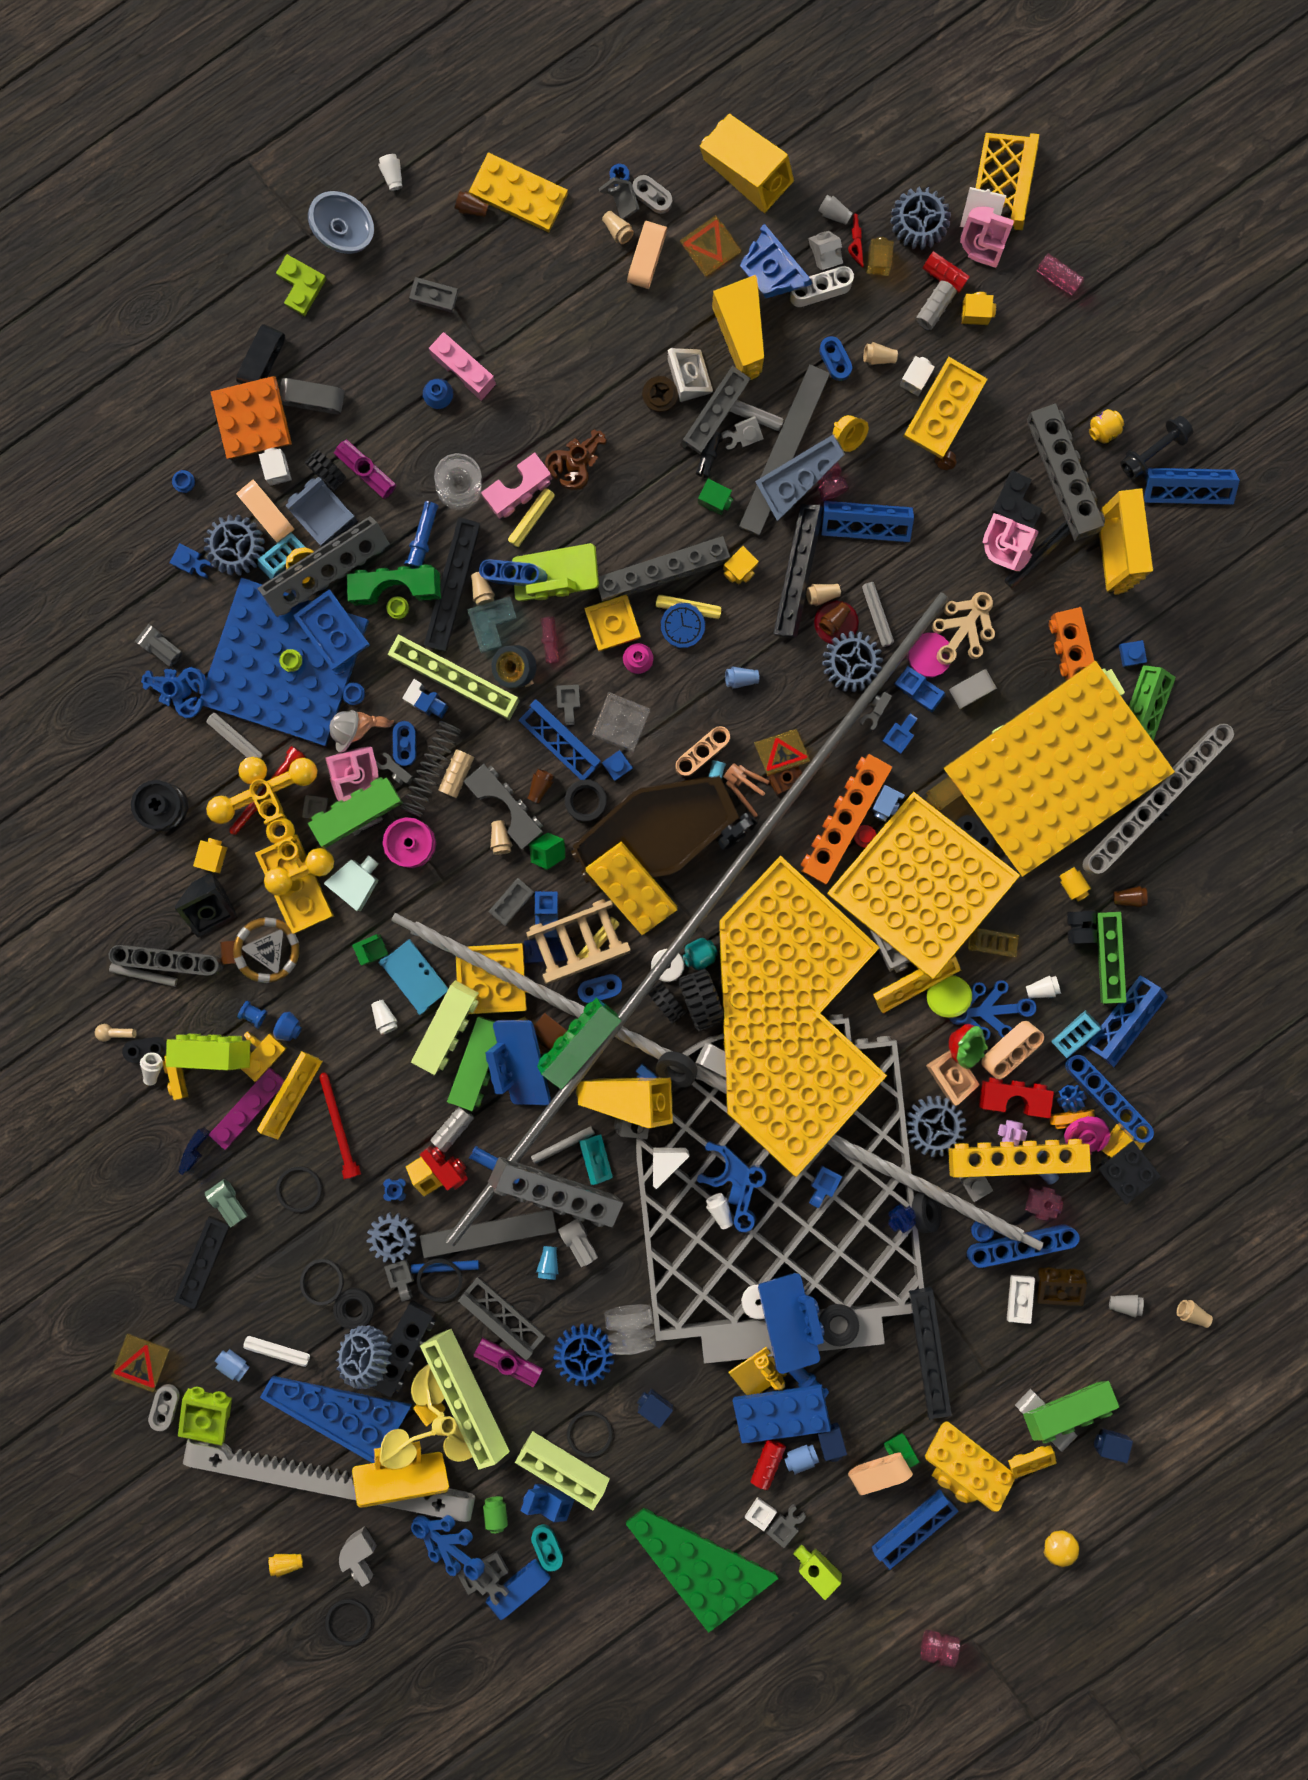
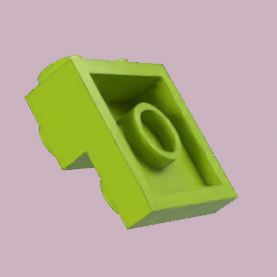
M201 1387L188 1388L182 1399L178 1436L222 1446L225 1440L227 1421L230 1417L232 1397H227L221 1391L208 1393L204 1392V1389Z

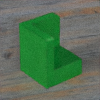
M546 833L529 843L531 863L542 868L549 869L566 857L564 839L551 833Z
M380 934L352 945L361 966L388 955Z
M903 1433L884 1443L888 1454L900 1452L909 1468L919 1463L916 1454Z

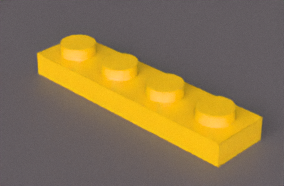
M954 955L934 980L918 969L873 994L881 1012H887L961 971L957 958Z
M301 1051L257 1129L261 1134L279 1139L323 1061Z

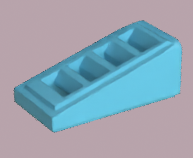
M292 533L288 534L258 559V567L270 579L286 570L287 557L280 551L283 549L288 555L292 552L286 544L290 543L295 549L305 547ZM276 555L282 563H279L274 556ZM268 562H270L275 568L273 569V568L268 564Z
M1085 1010L1051 1042L1068 1058L1101 1030V1026ZM1084 1020L1092 1027L1090 1030L1082 1023ZM1077 1026L1085 1033L1083 1037L1075 1029ZM1070 1032L1077 1038L1078 1041L1076 1043L1069 1037L1068 1034ZM1063 1038L1072 1046L1070 1049L1061 1042Z

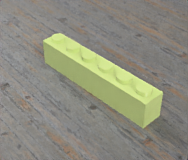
M399 634L388 653L395 661L507 720H510L520 702L518 697Z
M452 1329L435 1334L420 1345L422 1352L478 1469L495 1465L510 1451Z

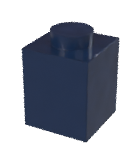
M652 1388L648 1394L644 1392L637 1401V1404H639L638 1413L659 1429L673 1411V1404Z
M838 1422L830 1424V1432L817 1433L825 1461L836 1462L847 1455Z
M1101 1428L1100 1434L1096 1435L1094 1447L1101 1457L1128 1463L1133 1441L1128 1435Z

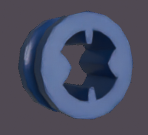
M616 164L610 169V180L613 177L616 178V172L618 174L623 172V180L629 181V170L624 164Z

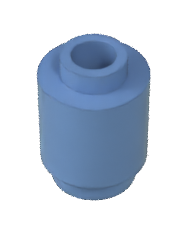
M230 1349L227 1353L223 1350L214 1361L218 1364L215 1368L232 1381L235 1379L239 1382L249 1369V1366L245 1364L247 1361Z
M807 1444L787 1452L788 1457L784 1458L789 1472L793 1470L795 1474L813 1468L816 1463H819L814 1446H807Z

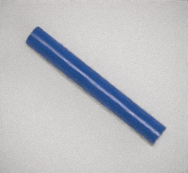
M479 1260L453 1262L460 1270L479 1269ZM435 1263L425 1268L422 1273L455 1270L447 1264ZM411 1264V1273H418L424 1264Z

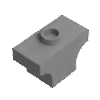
M826 231L808 238L818 268L825 270L843 264L841 255L842 244L839 237L830 231Z

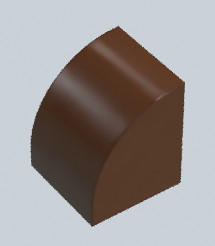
M235 941L220 942L222 965L236 964L233 955ZM242 950V955L246 962L245 951Z

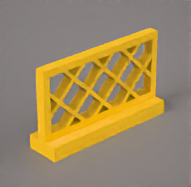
M986 133L976 189H980L981 186L989 181L995 189L992 192L1004 195L1001 190L1011 184L1016 192L1008 199L1005 198L1003 207L1007 205L1012 211L1011 220H1014V229L1023 230L1039 145V134L1030 133V137ZM989 141H999L1003 147L992 153L988 148ZM1015 143L1024 144L1023 151L1016 156L1009 148ZM1006 150L1012 159L1002 165L996 157ZM993 160L998 169L989 175L984 167ZM1015 162L1020 170L1011 177L1005 169ZM1002 172L1007 181L998 187L992 178Z

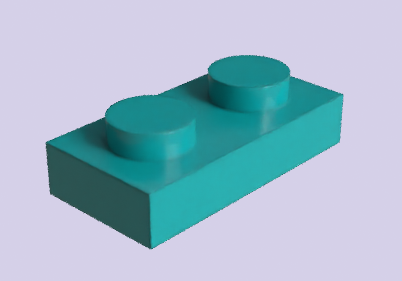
M601 1134L579 1141L591 1185L613 1178Z

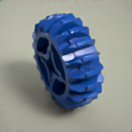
M583 1323L580 1324L579 1331L573 1325L571 1327L572 1334L565 1330L563 1333L565 1338H558V1342L561 1345H555L554 1350L559 1352L554 1354V1360H561L556 1363L555 1367L558 1369L563 1368L560 1372L561 1376L569 1374L567 1382L575 1378L576 1386L579 1385L580 1380H584V1386H588L589 1379H591L593 1384H596V1376L603 1380L605 1375L602 1371L609 1373L611 1369L608 1365H613L614 1360L610 1357L615 1354V1351L609 1349L613 1346L612 1341L605 1342L608 1338L607 1333L599 1336L601 1328L593 1332L592 1324L589 1325L588 1330H584L585 1325ZM580 1338L579 1347L571 1350V1352H566L568 1345ZM586 1338L595 1341L601 1350L590 1347ZM583 1345L584 1351H587L586 1354H588L585 1364L584 1359H582V1356L579 1357V1355H581ZM599 1357H603L601 1363L595 1369L589 1371V1363L597 1360ZM567 1360L579 1363L581 1371L574 1369Z

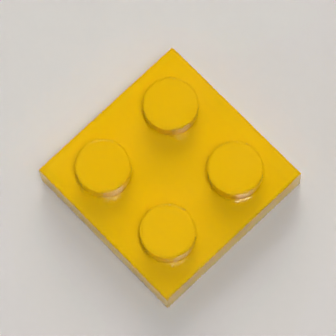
M627 594L584 608L598 652L641 638Z

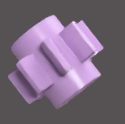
M1007 1120L1006 1125L1000 1124L998 1135L1003 1136L1002 1142H1014V1145L1017 1146L1020 1140L1026 1141L1028 1131L1022 1129L1023 1123Z

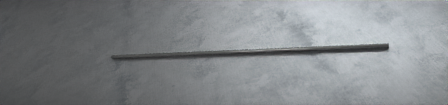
M939 593L877 674V677L874 678L617 1014L621 1019L619 1025L565 1087L558 1091L509 1155L508 1160L519 1163L949 600L948 596L944 593ZM489 1183L445 1239L452 1246L457 1244L495 1194L494 1188Z

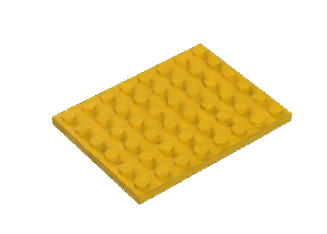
M1096 661L944 767V770L1022 877L1175 772Z

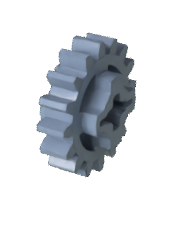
M391 1212L387 1214L386 1219L382 1215L379 1216L378 1220L380 1223L373 1221L371 1225L375 1229H369L367 1232L372 1235V1237L367 1239V1243L373 1244L369 1250L377 1251L376 1258L380 1255L384 1256L383 1262L391 1258L392 1263H395L397 1257L403 1260L405 1258L404 1252L410 1254L412 1250L409 1246H415L416 1244L414 1240H411L417 1235L416 1232H411L414 1224L407 1225L408 1217L401 1220L400 1213H397L395 1218L392 1217ZM391 1223L388 1229H380L384 1224ZM400 1226L404 1229L406 1235L402 1234ZM390 1233L394 1234L395 1240L393 1242H390V1237H388ZM378 1240L381 1241L384 1248L379 1245ZM404 1246L401 1250L392 1252L394 1247Z

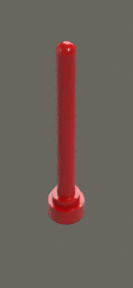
M291 746L286 752V760L270 779L288 772L293 761L305 758L306 756L297 748ZM266 786L261 789L258 796H263L266 793ZM254 802L247 806L230 827L229 832L231 834H237L257 810Z
M322 1073L319 1078L344 1162L342 1175L344 1179L360 1175L361 1171L359 1165L357 1166L356 1162L352 1160L328 1074Z

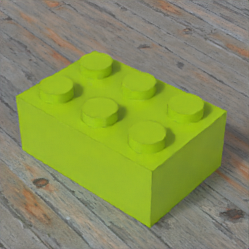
M178 1034L176 1039H167L166 1067L214 1070L250 1068L251 1041L242 1040V1036L222 1037V1035Z

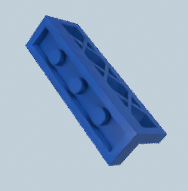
M1148 468V474L1144 476L1147 482L1144 502L1234 504L1240 480L1235 470ZM1153 486H1160L1165 489L1158 496L1151 495ZM1178 487H1185L1188 490L1181 496H1175L1172 493ZM1201 487H1206L1210 491L1203 497L1196 496L1194 493ZM1223 488H1231L1229 497H1219L1216 493Z
M824 501L821 531L823 536L910 542L914 521L913 507ZM828 520H837L841 524L837 529H827ZM853 522H860L864 527L858 531H853L849 525ZM878 523L883 524L885 529L879 533L874 532L871 527ZM898 525L907 526L906 534H896L893 529Z
M535 699L530 704L531 708L518 721L580 780H586L601 764V761ZM533 712H536L541 717L540 727H531L526 722ZM553 729L557 732V742H547L544 739V730ZM560 736H561L566 742H560ZM551 745H557V751ZM560 745H570L573 748V757H563L560 754ZM576 752H578L582 757H576ZM567 760H573V766ZM576 760H586L591 767L582 775L576 770Z
M1140 975L1126 993V1003H1118L1102 1024L1101 1030L1092 1037L1086 1047L1101 1056L1109 1065L1115 1067L1167 999V994L1161 987ZM1142 984L1150 987L1146 995L1138 996L1137 991ZM1135 1002L1134 1011L1124 1014L1125 1006ZM1121 1020V1028L1118 1031L1111 1032L1110 1026L1112 1023ZM1107 1038L1108 1044L1103 1051L1095 1047L1100 1039Z
M939 1489L872 1546L874 1555L879 1561L882 1560L891 1570L959 1512L944 1492ZM946 1505L950 1507V1510L945 1515L937 1514ZM932 1518L931 1526L927 1530L919 1529ZM915 1533L912 1543L902 1544V1542ZM897 1548V1555L889 1561L886 1556Z

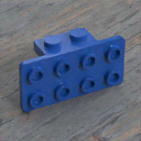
M497 1020L493 1023L497 1043L485 1052L495 1094H504L509 1090L511 1101L514 1104L548 1105L551 1102V1096L547 1080L541 1075L537 1067L541 1054L533 1023L529 1020Z
M793 1273L760 1283L758 1285V1292L777 1371L784 1374L818 1363L820 1355L817 1345L824 1343V1328L821 1322H819L817 1315L819 1313L818 1303L813 1297L805 1295L801 1275Z

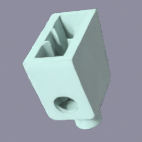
M369 855L361 865L355 860H350L324 884L356 911H361L378 883V879L371 873L379 863Z

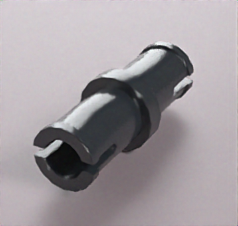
M715 431V434H713L700 454V462L695 473L700 477L704 475V478H709L713 461L718 455L716 450L721 438L719 432Z

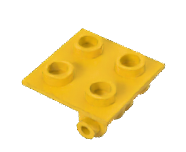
M767 1347L729 1371L731 1377L746 1395L761 1393L771 1385L778 1391L785 1388L783 1377L787 1373L781 1374L777 1371L774 1356L767 1357L771 1354Z

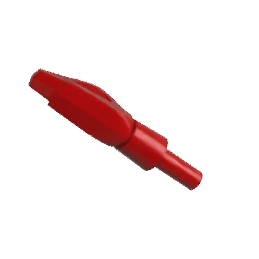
M853 214L854 228L852 229V236L854 241L849 245L848 251L860 266L864 268L861 241L862 229L859 227L858 214ZM853 248L857 249V256L853 253Z

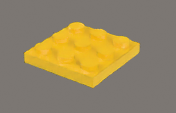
M523 943L468 947L472 951L498 962L503 967L512 969L525 976ZM456 956L457 981L479 993L476 998L479 1003L473 1013L469 1012V1014L527 1011L525 991Z

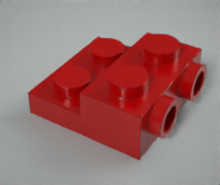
M433 1144L419 1154L447 1191L452 1187L456 1190L468 1179L467 1173L464 1171L466 1169L464 1163L459 1158L455 1159L454 1156L445 1161L444 1152Z

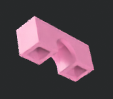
M444 332L429 347L432 358L448 372L449 370L454 372L462 380L465 387L481 401L496 385L494 376Z
M535 452L517 465L518 472L523 477L519 487L515 489L506 488L498 479L481 492L483 499L499 519L503 516L504 518L510 516L515 511L514 508L517 505L527 503L533 497V493L537 490L542 491L550 485L552 480L551 473Z

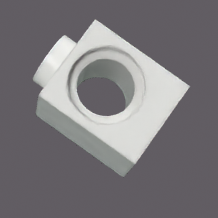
M915 356L899 386L919 396L935 367L931 365L932 363L928 359Z
M269 448L264 453L259 454L265 480L270 486L292 480L285 454L281 449Z

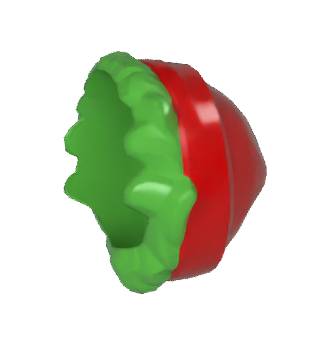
M965 1024L951 1033L949 1037L951 1057L965 1069L975 1066L985 1056L984 1050L988 1049L983 1036L984 1033L979 1026Z

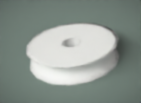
M667 949L660 950L654 955L651 961V969H653ZM679 953L671 962V967L665 970L659 980L672 982L682 975L684 961Z
M752 1285L743 1293L741 1299L742 1308L750 1318L756 1320L765 1319L762 1304L757 1305L755 1303L756 1300L760 1299L758 1285Z

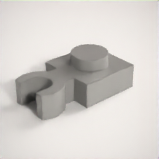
M755 416L734 424L736 431L726 430L721 434L723 438L732 437V441L725 444L727 449L734 448L737 442H741L742 447H745L763 439Z

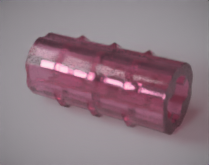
M1049 253L1036 270L1044 278H1047L1071 296L1075 294L1085 279Z

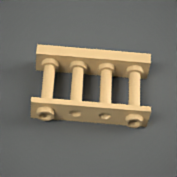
M605 899L599 900L592 904V908L544 926L542 923H539L529 928L530 931L526 932L528 940L536 938L547 967L546 973L543 974L546 985L630 953L631 950L628 942L622 944L618 940L607 910L612 908L613 905L611 900L607 902ZM597 913L610 942V949L602 952L597 948L586 920L587 917ZM576 921L579 924L589 950V957L581 960L579 957H576L565 928L566 925ZM555 929L568 958L567 965L561 968L555 965L544 936L545 933Z

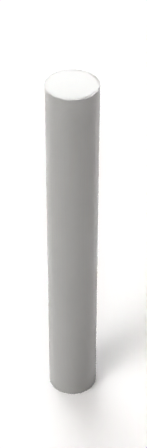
M111 963L109 972L174 987H176L178 981L175 977L119 966Z
M592 1126L536 1153L531 1158L534 1164H537L594 1135L595 1132Z

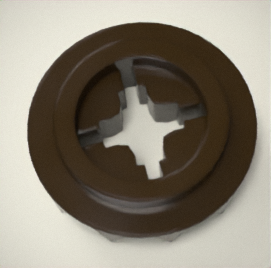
M656 376L646 382L643 387L642 396L644 403L650 410L660 413L661 411H668L675 405L678 391L671 379L664 376ZM656 387L660 392H666L664 394V402L659 397L654 398L656 396Z

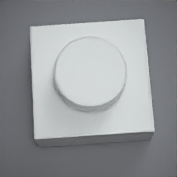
M757 1497L746 1513L745 1519L765 1531L777 1511Z

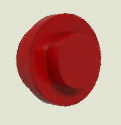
M862 825L857 829L854 840L857 845L866 848L875 838L876 832L871 826Z

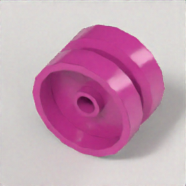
M405 817L394 821L388 826L383 837V847L385 854L392 862L402 867L416 868L423 866L431 860L435 853L436 839L428 825L415 818ZM412 839L413 844L410 847L406 846V842Z

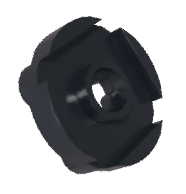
M748 812L738 819V823L734 827L730 824L721 831L722 835L716 839L717 844L723 851L731 848L746 836L747 828L752 831L758 822Z

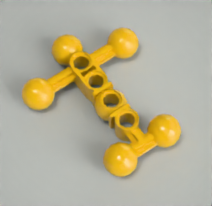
M253 756L245 758L240 763L238 772L243 782L251 784L250 789L231 798L226 796L212 798L206 808L210 820L217 824L227 823L233 818L235 810L250 803H255L259 814L266 819L264 824L267 825V838L278 848V855L287 861L290 867L288 870L276 867L266 873L264 885L267 891L273 895L280 896L286 894L291 889L294 881L309 874L314 876L327 875L334 865L332 854L324 848H316L308 853L306 861L302 863L300 859L302 850L295 843L297 839L294 837V825L283 814V808L276 795V791L294 783L300 786L310 785L317 777L315 763L308 758L296 759L291 763L288 772L265 781L267 767L264 761ZM263 785L266 786V793L263 796H258V788ZM270 806L276 807V812L273 816H267L266 813ZM279 826H284V835L277 837L276 829ZM293 846L295 849L294 854L291 857H286V848Z

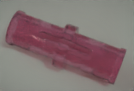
M543 617L540 619L543 632L541 642L544 644L546 663L560 662L557 644L559 637L556 636L555 617Z

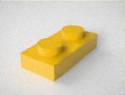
M164 1056L163 1069L169 1077L168 1092L170 1096H173V1100L188 1097L183 1069L166 1067V1056Z
M1049 1445L1038 1447L1033 1452L1025 1455H1016L1011 1460H1008L1012 1475L1016 1479L1056 1464V1458L1052 1446Z

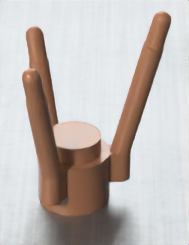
M734 763L723 776L727 780L726 785L734 791L750 813L757 817L758 814L735 784L740 786L743 782L764 796L765 792L746 779L748 775L765 784H769L770 781L747 770L742 765L737 766Z

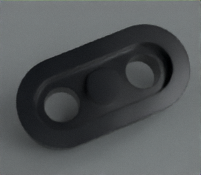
M970 815L957 819L955 824L979 843L981 838L985 837L988 842L984 847L989 851L993 849L995 839L979 821ZM965 822L970 823V830L964 829Z
M152 1037L129 1041L123 1047V1057L131 1063L140 1062L147 1053H156L161 1058H164L166 1056L167 1040L163 1037ZM154 1044L158 1045L159 1051L157 1053L153 1051ZM131 1048L136 1049L137 1053L135 1056L131 1054Z

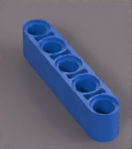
M1075 1055L1066 1061V1071L1133 1141L1146 1143L1153 1138L1154 1131L1152 1126L1084 1056ZM1075 1059L1082 1063L1083 1067L1080 1072H1076L1072 1068V1062ZM1090 1076H1094L1098 1080V1086L1095 1089L1088 1085ZM1106 1093H1111L1114 1096L1115 1100L1111 1106L1104 1102ZM1124 1109L1129 1111L1131 1116L1128 1122H1124L1120 1118V1113ZM1140 1126L1144 1127L1147 1132L1144 1139L1138 1138L1136 1130Z
M1068 1225L1053 1226L1025 1233L1039 1241L1042 1237L1049 1236V1243L1046 1246H1042L1040 1251L1029 1245L1024 1251H1019L1018 1245L1021 1241L1003 1237L971 1245L967 1250V1257L976 1267L984 1268L1073 1248L1079 1242V1234ZM1070 1231V1240L1064 1242L1062 1240L1063 1234ZM999 1246H1005L1006 1248L1002 1256L996 1255V1249ZM977 1251H983V1258L975 1261L974 1254Z

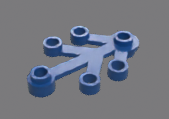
M999 980L994 983V989L979 1007H969L961 1017L949 1018V1020L957 1025L971 1024L979 1026L982 1030H986L987 1035L984 1038L987 1040L990 1037L989 1029L981 1027L971 1018L980 1016L995 1028L999 1036L1003 1038L1005 1036L1002 1034V1029L1007 1027L1010 1032L1012 1028L1004 1025L993 1015L1019 1013L1022 1016L1029 1017L1036 1012V1004L1033 1000L1024 998L1018 1004L992 1006L1001 994L1008 991L1007 982ZM976 982L972 985L971 1005L978 996L985 994L986 986L983 983ZM999 983L1004 984L1005 988L1003 991L997 989ZM977 985L982 986L981 993H976L975 987ZM1024 1003L1029 1005V1009L1026 1012L1022 1010Z
M422 1515L417 1516L413 1520L411 1530L417 1538L424 1540L431 1561L438 1562L443 1558L446 1572L450 1576H455L461 1570V1565L457 1560L464 1564L463 1570L469 1579L477 1580L483 1574L485 1566L481 1559H471L453 1545L461 1544L466 1546L472 1541L473 1535L468 1529H463L459 1534L440 1535L435 1530L442 1529L445 1532H449L455 1526V1521L450 1515H446L441 1520L430 1521V1519Z

